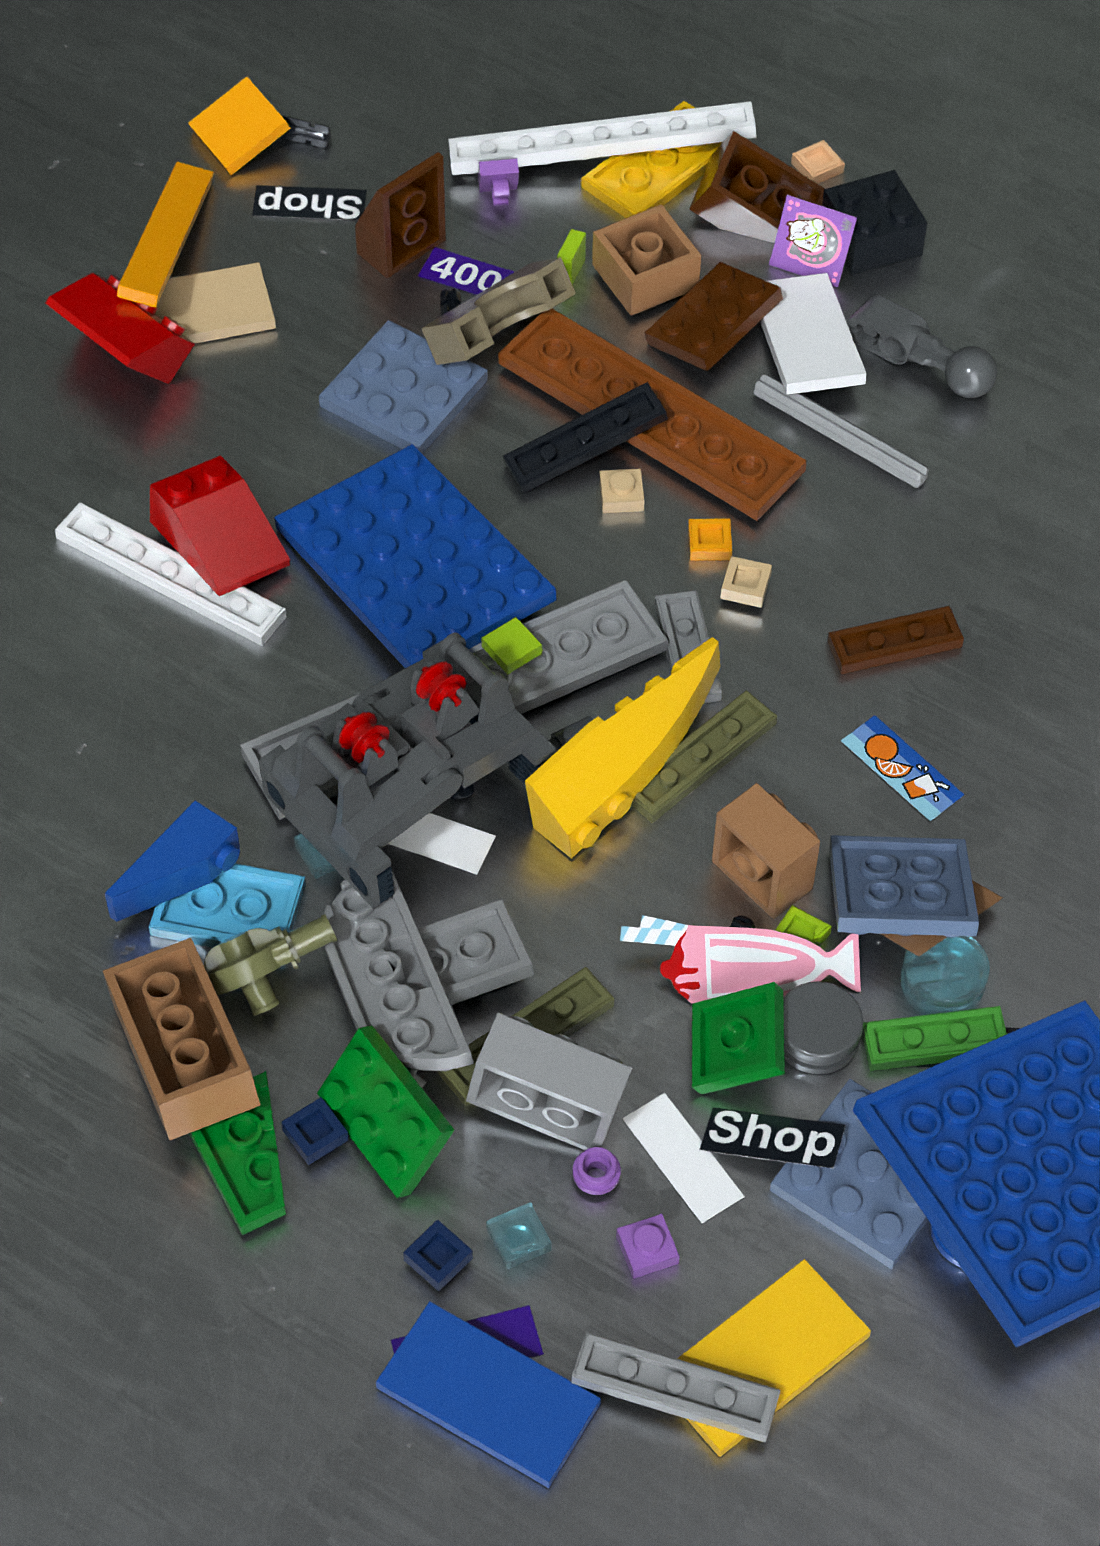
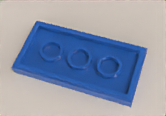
M430 1301L376 1381V1388L547 1488H550L601 1404V1398L578 1385L572 1384L568 1379Z

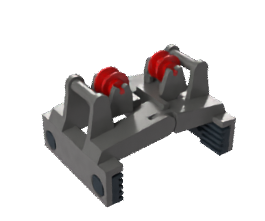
M457 632L449 634L444 640L423 651L424 659L360 693L352 705L347 703L320 725H312L305 728L299 734L296 743L287 750L279 745L258 760L264 795L373 909L395 894L393 890L394 885L392 884L394 883L392 879L393 874L391 873L392 868L390 867L391 859L381 848L457 792L461 785L466 788L507 762L509 764L508 769L525 785V780L556 753V748L515 709L508 688V680L500 673L494 674L466 647L465 639ZM468 722H470V723L472 724V725H470L469 727L463 729V727H464ZM394 770L392 777L370 792L369 786ZM333 777L339 781L337 806L319 789Z

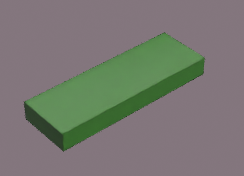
M1000 1006L863 1022L862 1029L870 1071L942 1063L1007 1035Z

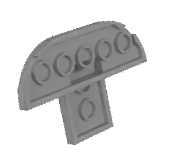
M393 871L391 873L393 874L392 879L394 883L392 884L394 885L393 890L395 894L374 909L344 880L340 884L342 890L332 905H327L324 911L338 941L324 946L356 1029L373 1025L407 1068L444 1072L474 1064L471 1051L451 1005L534 976L532 962L503 900L500 899L417 928Z

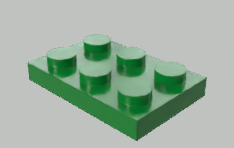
M373 1025L358 1028L317 1092V1095L323 1098L347 1130L350 1138L396 1198L412 1194L455 1131Z

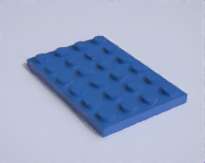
M413 444L274 517L275 526L279 533L404 668L424 659L423 651L444 640L449 634L459 633L465 639L466 647L471 649L481 643L483 636L513 618L517 617L520 621L557 600L556 588Z

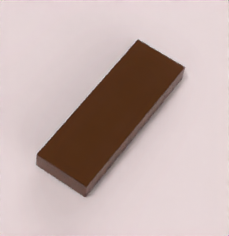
M950 605L828 632L827 639L841 675L962 648L964 641Z

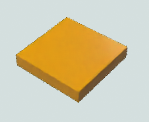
M245 77L188 122L195 134L230 175L234 174L291 129L285 119L248 77Z

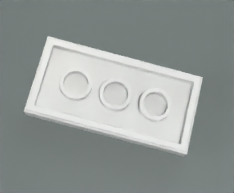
M823 273L769 280L768 282L781 287L783 299L760 320L786 395L865 384L866 371L828 274Z

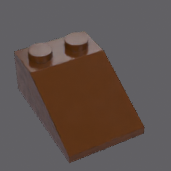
M733 131L712 154L689 210L721 230L775 243L787 195L822 206L825 188Z
M439 152L377 190L355 225L357 254L387 279L446 241L443 155Z

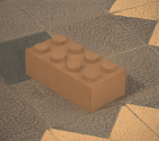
M192 938L103 970L113 1006L169 1141L260 1106L251 1069Z

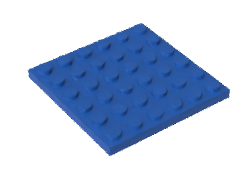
M1086 1001L1068 1007L856 1100L852 1109L1016 1348L1100 1307V1020Z

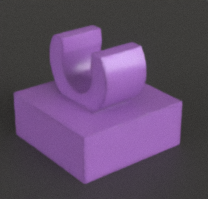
M517 158L479 162V192L492 191L493 206L509 205V190L518 188L519 168Z

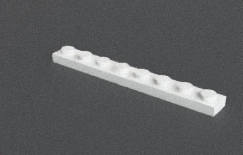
M750 101L449 139L452 175L477 173L479 162L517 158L518 167L540 164L548 165L556 162L587 160L596 157L626 155L653 150L661 151L669 148L724 142L733 131L746 139L756 138V124Z

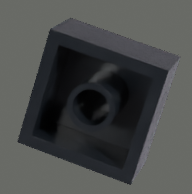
M895 170L824 189L823 207L857 217L845 260V265L851 275L922 256L928 222Z

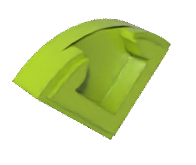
M792 905L775 931L798 936L818 946L829 937L832 926Z

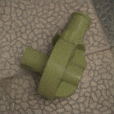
M323 914L320 918L290 932H287L286 928L281 930L280 926L270 931L264 928H254L232 936L209 950L205 957L204 967L217 995L241 987L252 1009L251 1012L255 1016L280 1004L279 999L276 998L266 976L267 974L289 962L292 963L296 970L299 968L297 964L301 962L300 957L338 940L326 914Z

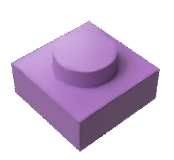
M663 1214L616 1229L617 1241L633 1279L679 1264L680 1256Z

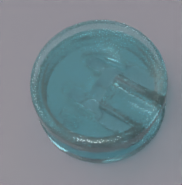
M971 936L947 937L920 957L906 950L900 974L903 994L907 1001L924 1015L975 1009L985 993L990 973L989 960L983 947Z

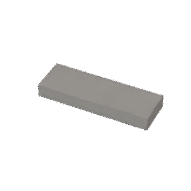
M697 590L655 596V608L660 629L668 640L666 654L670 671L675 662L709 640ZM718 673L704 704L722 701L723 692Z

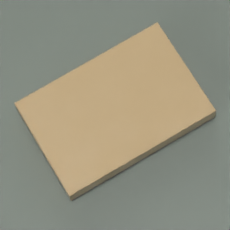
M259 262L170 278L157 304L158 310L155 313L162 319L166 315L184 326L186 329L183 335L194 344L276 329L275 317Z

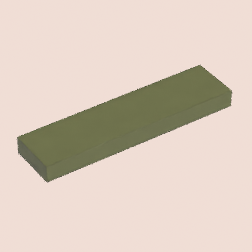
M744 691L680 742L659 773L641 793L638 792L635 795L631 805L651 823L655 822L777 724V715L750 692Z
M584 967L512 1016L521 1017L529 1021L534 1028L551 1035L560 1034L569 1037L614 1007L615 998L587 967ZM489 1031L468 1045L474 1064L444 1072L437 1071L465 1106L470 1104L466 1101L477 1058Z

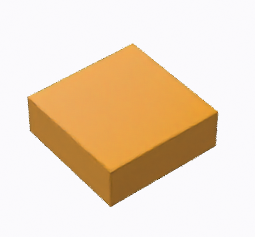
M730 518L689 519L690 561L730 560L732 556Z

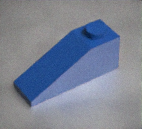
M195 800L105 892L110 918L118 922L212 883L222 871L230 870L239 858L241 851L237 827Z

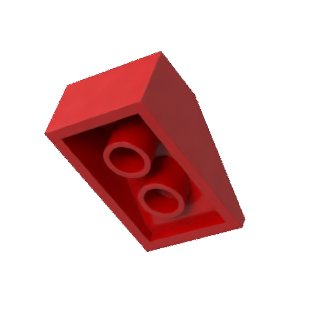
M221 455L150 484V523L219 597L290 566L289 556L247 483Z

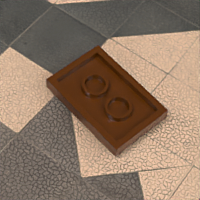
M719 262L645 332L647 344L708 371L783 299L781 287Z

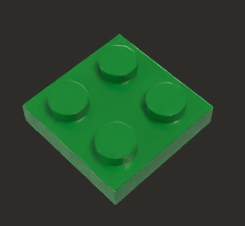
M772 982L692 1003L693 1089L703 1095L785 1074L783 989L779 985Z

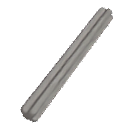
M763 374L755 383L754 394L757 397L914 488H919L926 481L929 468L926 465L801 393L786 395L783 384L767 374Z

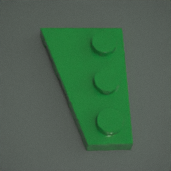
M266 1071L253 1077L260 1106L189 1133L241 1235L286 1215Z

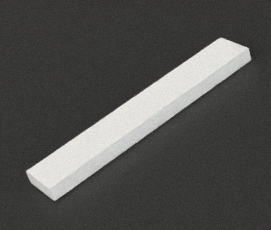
M81 502L55 529L58 540L260 646L266 643L286 619V608L243 586L219 597L178 552Z

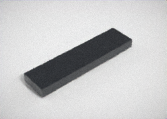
M646 382L503 455L504 463L521 492L525 493L668 420L667 412L649 383Z

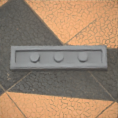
M586 1332L571 1378L572 1384L766 1443L780 1395L779 1389L590 1332Z

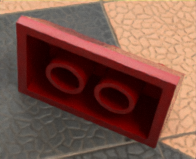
M92 272L48 297L45 304L126 367L167 384H170L195 345L183 335L186 329L184 326L166 315L162 319L155 314L158 310L157 306L151 307L117 297L118 285L121 279L113 274L106 279Z

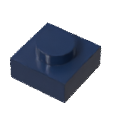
M322 1097L281 1121L283 1132L308 1166L349 1141L347 1130Z
M437 1219L403 1252V1257L409 1266L435 1289L440 1291L473 1259V1250Z

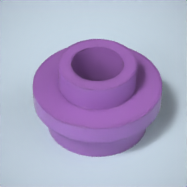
M601 1147L589 1148L579 1154L574 1161L573 1179L576 1185L588 1194L602 1195L608 1193L617 1186L620 1180V1163L616 1156L607 1149ZM592 1169H601L605 1175L595 1178L589 1176L588 1172Z

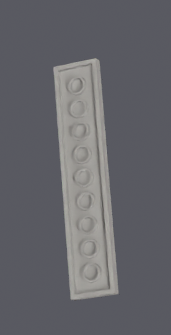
M624 580L523 623L542 644V654L508 675L482 648L481 643L469 650L494 674L500 673L508 680V688L515 709L520 714H523L667 651L668 640L627 580ZM359 694L241 744V755L261 790L263 791L259 759L279 745L287 750L296 743L299 734L305 728L312 725H320L347 703L352 705ZM468 722V723L463 727V729L469 727V726L472 725V724H471L470 722ZM333 777L319 789L328 798L338 795L339 781ZM267 798L278 819L285 818L279 809Z

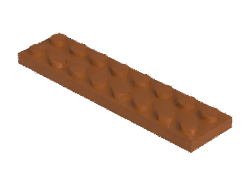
M554 309L540 313L498 353V364L582 415L648 382L666 410L668 420L626 442L756 521L806 471L807 460Z

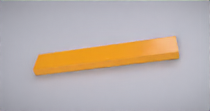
M176 162L118 285L117 297L151 307L157 306L212 184L213 171Z

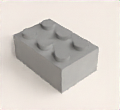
M497 1013L477 1058L466 1101L583 1150L592 1147H602L619 1106L632 1067L623 1064L614 1055L595 1053L578 1046L573 1039L565 1035H551L534 1028L529 1021L521 1017H507Z

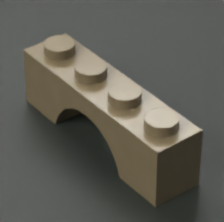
M561 257L532 262L421 329L436 365L467 361L495 344L492 337L499 331L527 317L548 311L576 293Z

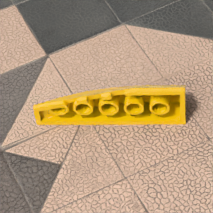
M711 637L675 662L671 675L666 679L657 675L645 683L643 694L637 699L632 700L628 696L615 704V711L617 713L604 721L597 716L525 780L533 829L572 859L581 849L591 847L599 838L601 831L611 821L622 818L628 812L635 795L638 792L641 793L659 773L665 762L685 737L703 706L721 667L719 641Z

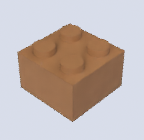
M662 204L593 231L592 265L631 316L686 294L700 281L701 254Z
M756 783L717 812L712 862L774 920L813 889L820 840L810 825L805 822L800 823L787 811L783 801L777 795L769 794Z

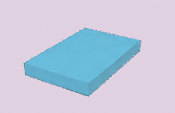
M235 863L230 870L222 871L212 883L156 905L148 927L150 936L180 942L192 938L193 943L196 945L213 948L232 936L254 928H264L270 931L280 926L281 930L286 928L287 932H290L293 929L305 890V876Z

